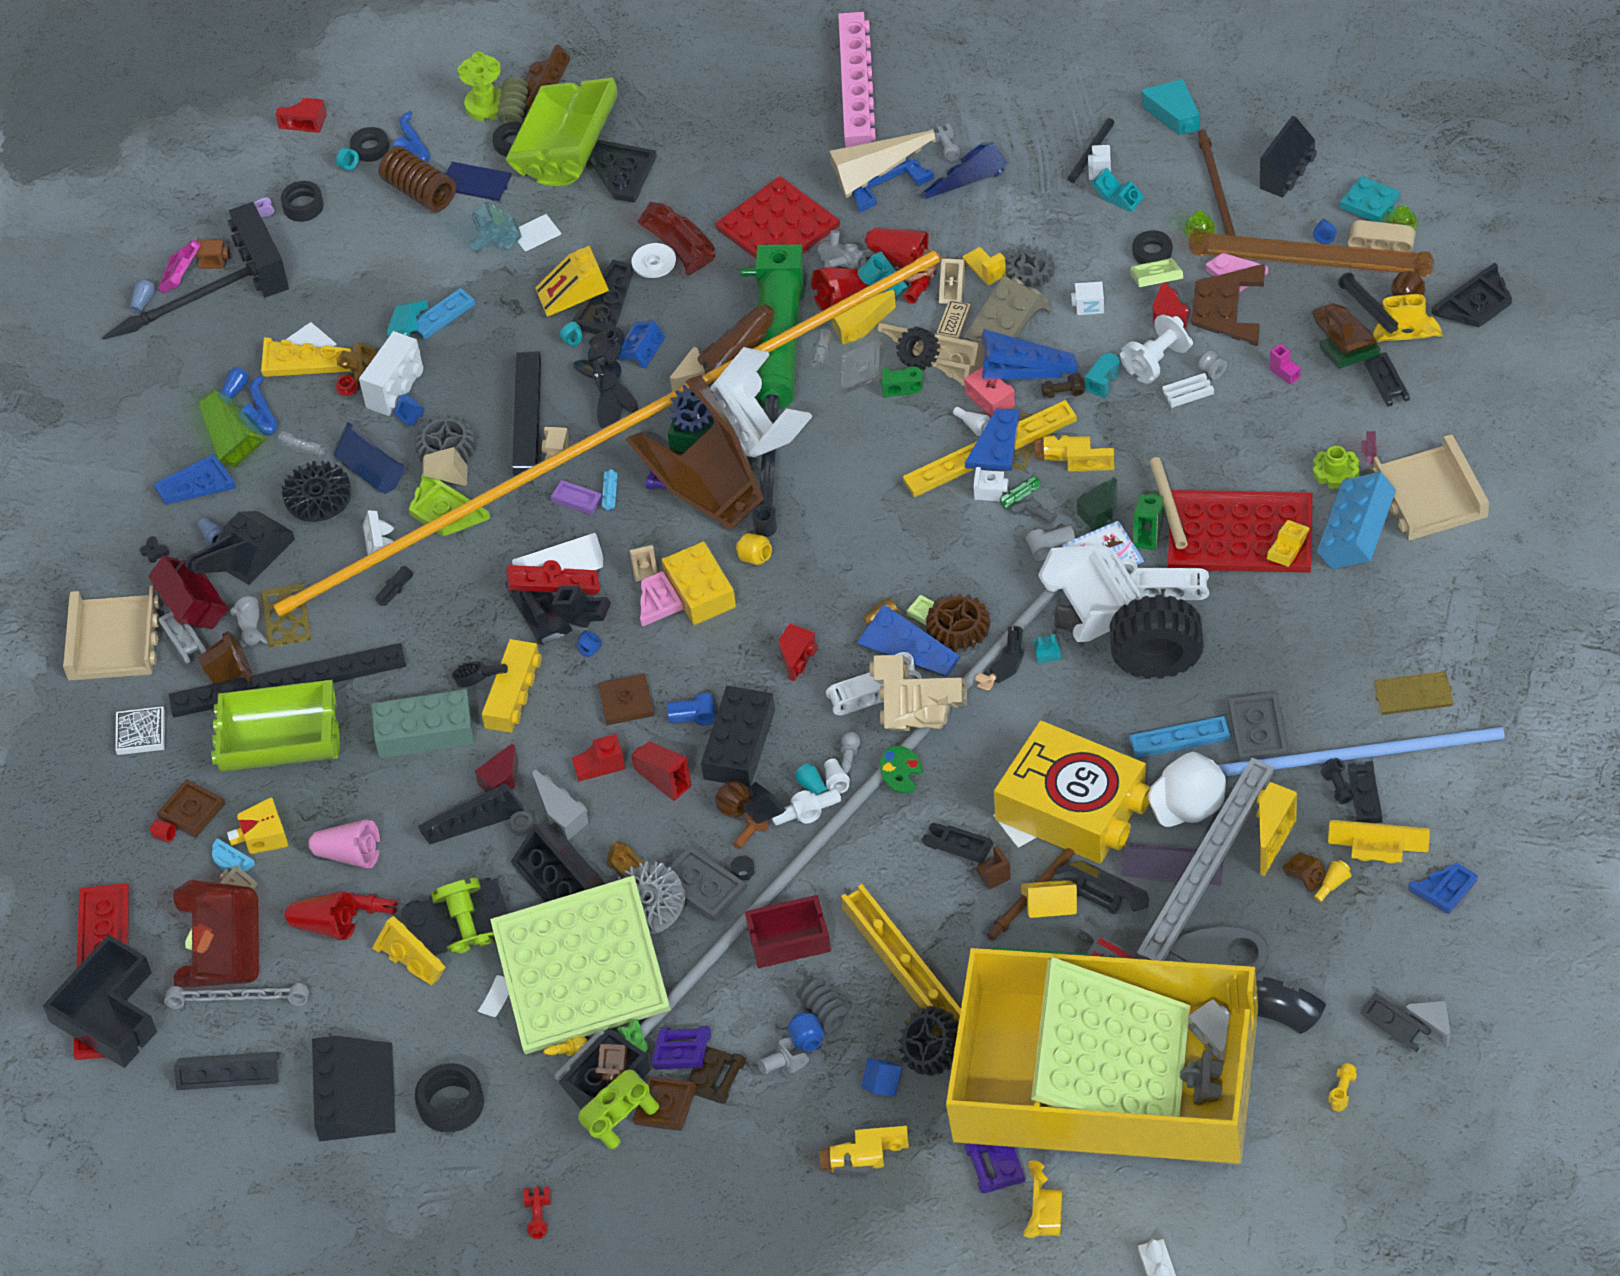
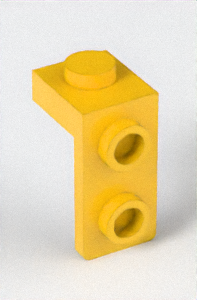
M978 247L963 256L964 262L987 286L1006 276L1005 257L1000 252L990 257L981 247Z

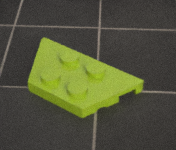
M421 475L422 481L420 486L416 488L415 498L411 502L409 513L410 516L425 525L470 501V499L438 479ZM481 507L438 530L437 533L445 537L489 520L490 513Z

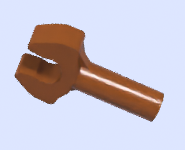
M746 814L745 822L747 826L733 842L734 847L741 849L755 831L766 832L769 827V820L757 824Z

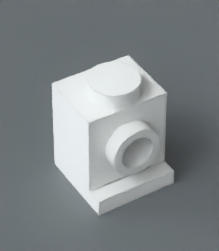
M1110 145L1092 146V155H1088L1089 180H1094L1102 169L1108 168L1111 172Z
M976 467L974 499L1000 501L999 498L1003 496V493L1008 492L1009 485L1008 478H1004V472L983 471L981 467Z

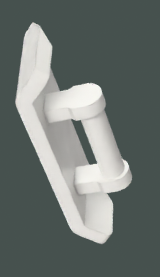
M596 533L512 560L513 565L542 567L547 560H555L560 564L561 571L564 568L596 570L603 567V554Z

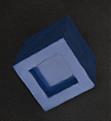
M868 1058L861 1087L873 1094L894 1097L902 1067L888 1060Z

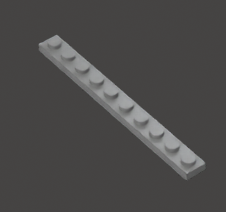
M1251 758L1140 946L1137 958L1143 960H1165L1255 806L1260 791L1265 789L1274 773L1273 766Z

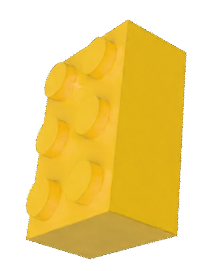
M704 541L662 559L664 574L683 603V609L693 625L736 608L734 590Z

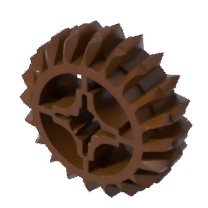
M950 593L949 598L946 599L941 596L940 602L934 601L933 608H929L926 618V629L928 635L947 648H953L955 652L963 648L966 652L967 647L970 646L975 649L976 643L982 644L983 637H987L990 627V616L984 603H980L978 597L972 599L970 594L962 597L961 593L953 597Z

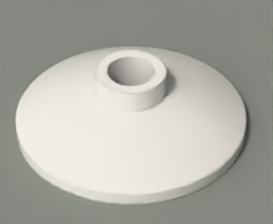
M660 243L644 245L632 257L634 271L647 278H658L668 274L676 263L674 251L667 245Z

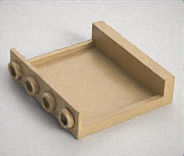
M1453 434L1444 436L1443 446L1384 464L1380 463L1377 456L1374 457L1371 474L1382 472L1396 489L1389 510L1392 515L1397 517L1399 530L1401 533H1405L1408 541L1488 517L1489 501Z
M153 586L149 588V595L82 600L79 591L70 592L63 664L68 681L152 674L153 665L157 663L156 651H154V646H158V635L155 632L156 627H159L157 609L161 608L160 595H156Z

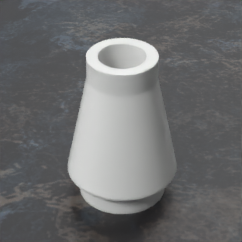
M836 759L827 760L824 763L827 789H837L840 794L844 793L849 788L850 778Z

